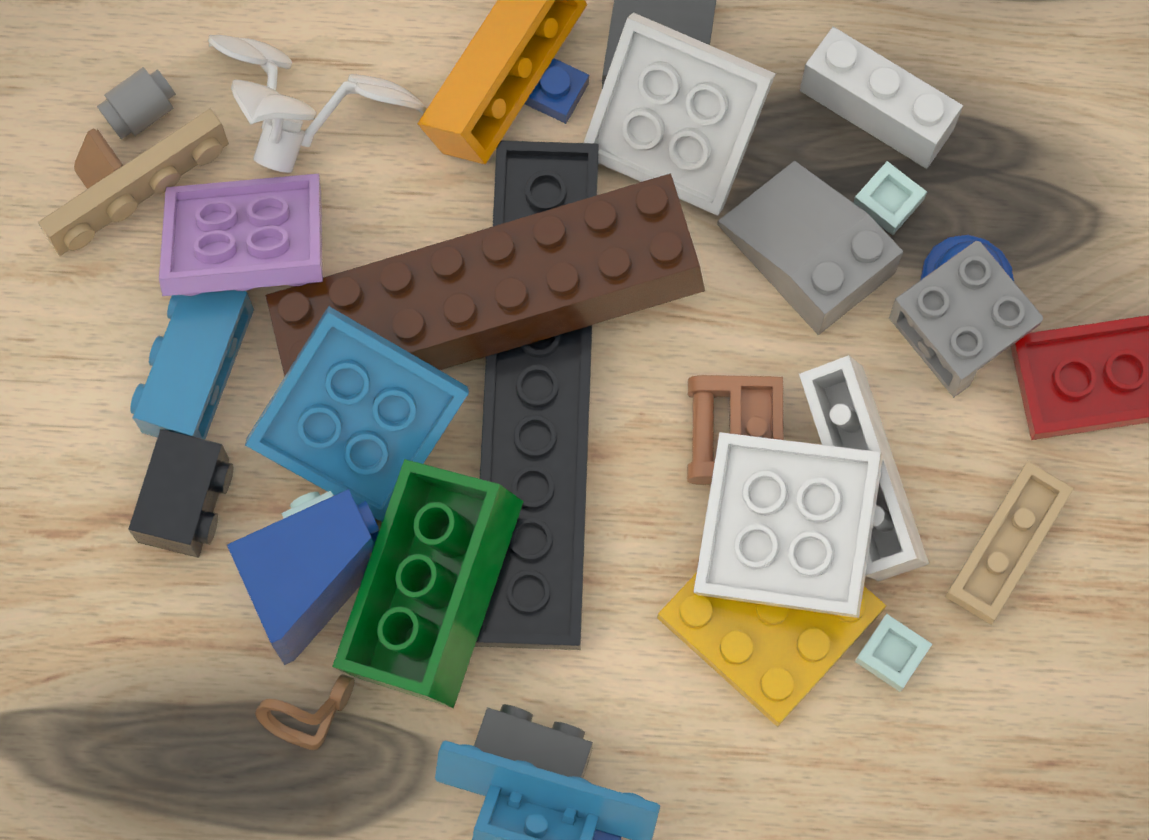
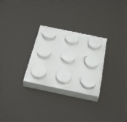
M633 12L627 17L584 143L599 144V164L640 182L671 173L679 199L718 216L724 208L776 73Z
M720 432L694 593L701 596L859 618L883 461L882 453Z

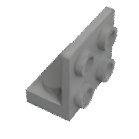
M975 241L895 298L889 319L954 398L971 385L977 370L1038 327L1043 320V316L980 241Z

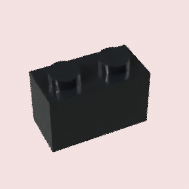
M160 429L128 528L138 543L199 558L203 543L211 544L216 532L218 514L213 513L218 495L219 493H227L233 476V464L229 463V457L223 445Z

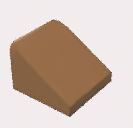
M94 128L87 132L74 164L76 174L87 189L123 166L100 131Z

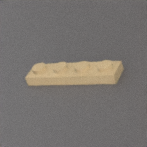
M209 108L38 221L39 226L58 255L61 256L69 250L75 251L83 248L91 242L96 232L111 222L125 220L136 211L138 204L155 193H164L166 187H174L179 182L180 177L195 166H203L214 161L221 154L223 148L229 144L221 121Z

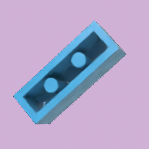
M227 290L205 292L194 296H171L167 310V317L170 319L164 337L158 336L152 345L149 355V365L152 366L146 384L140 383L137 386L131 401L130 411L134 414L132 418L143 434L158 438L160 429L203 440L206 439L254 311L246 291Z

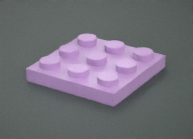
M319 173L166 187L159 271L162 296H194L205 292L248 291L259 287L301 286L307 283L323 282L322 203Z

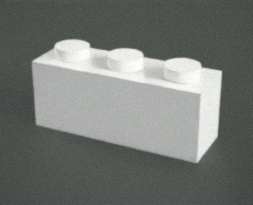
M834 26L805 64L800 87L802 93L926 169L954 131L963 107L962 104Z

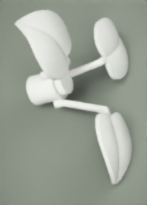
M209 35V47L213 46L221 53L237 60L258 64L267 73V86L244 80H233L231 90L250 124L263 121L261 127L263 130L253 159L258 164L269 169L285 173L292 172L301 145L305 147L311 146L316 132L348 94H360L376 101L414 108L422 115L427 109L417 97L398 84L377 77L349 74L348 81L342 83L315 118L316 111L311 106L299 99L279 94L276 91L277 67L290 69L292 65L291 59L285 53L269 44L254 39L227 35ZM302 120H313L306 131L301 129Z

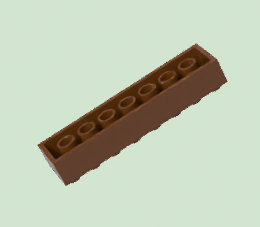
M670 173L323 277V282L293 286L265 296L285 377L328 306L438 370H443L704 292L705 287L700 264Z

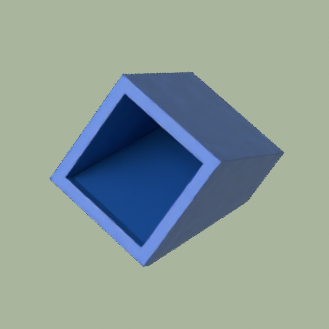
M349 489L227 544L269 641L284 665L294 661L361 585L379 533V528L367 502L363 501L356 505Z

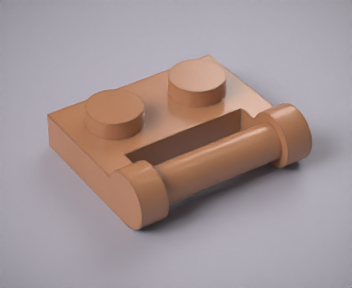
M697 375L688 379V396L693 398L692 462L687 465V482L696 485H710L712 482L715 463L713 457L714 398L729 397V434L784 440L783 377Z

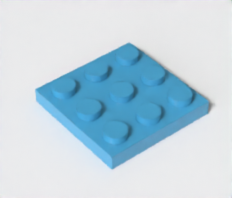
M328 306L246 438L245 446L327 492L331 491L333 495L349 489L356 505L366 501L374 518L383 522L404 459L424 464L468 396L469 389L463 383Z

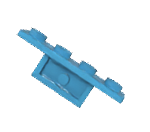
M443 741L438 751L435 774L437 782L486 796L474 827L472 840H593L596 829L630 840H652L660 805L645 800L637 794L614 791L591 784L580 777H567L537 768L526 761H513L486 753L468 744L459 745Z

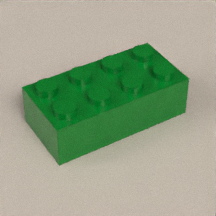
M404 459L332 667L358 679L454 708L524 501L500 484Z

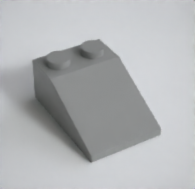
M793 161L719 219L717 223L723 232L817 335H820L896 273L903 254V250L867 212L796 161Z

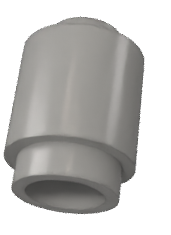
M142 67L104 94L106 100L99 104L97 108L122 140L130 133L134 136L138 135L174 109L169 99L176 95V93L158 69L149 74Z

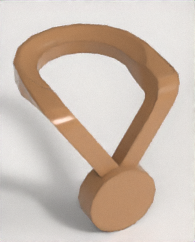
M341 674L336 680L328 700L315 714H310L278 699H265L261 701L255 715L262 726L275 736L297 746L316 750L322 746L336 710L342 711L346 706L353 691L355 680L352 677ZM271 710L288 714L300 722L310 725L320 724L316 735L311 736L282 724L271 714Z

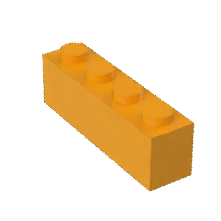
M497 0L417 123L442 154L486 165L588 5L585 0Z

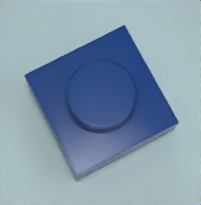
M553 58L525 102V105L567 124L589 85V74Z

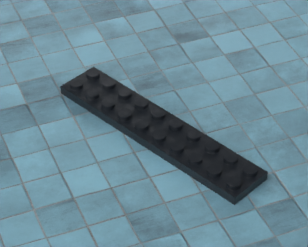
M500 141L496 148L493 226L596 196L599 144ZM592 325L486 356L480 479L502 485L524 502L475 647L581 650Z

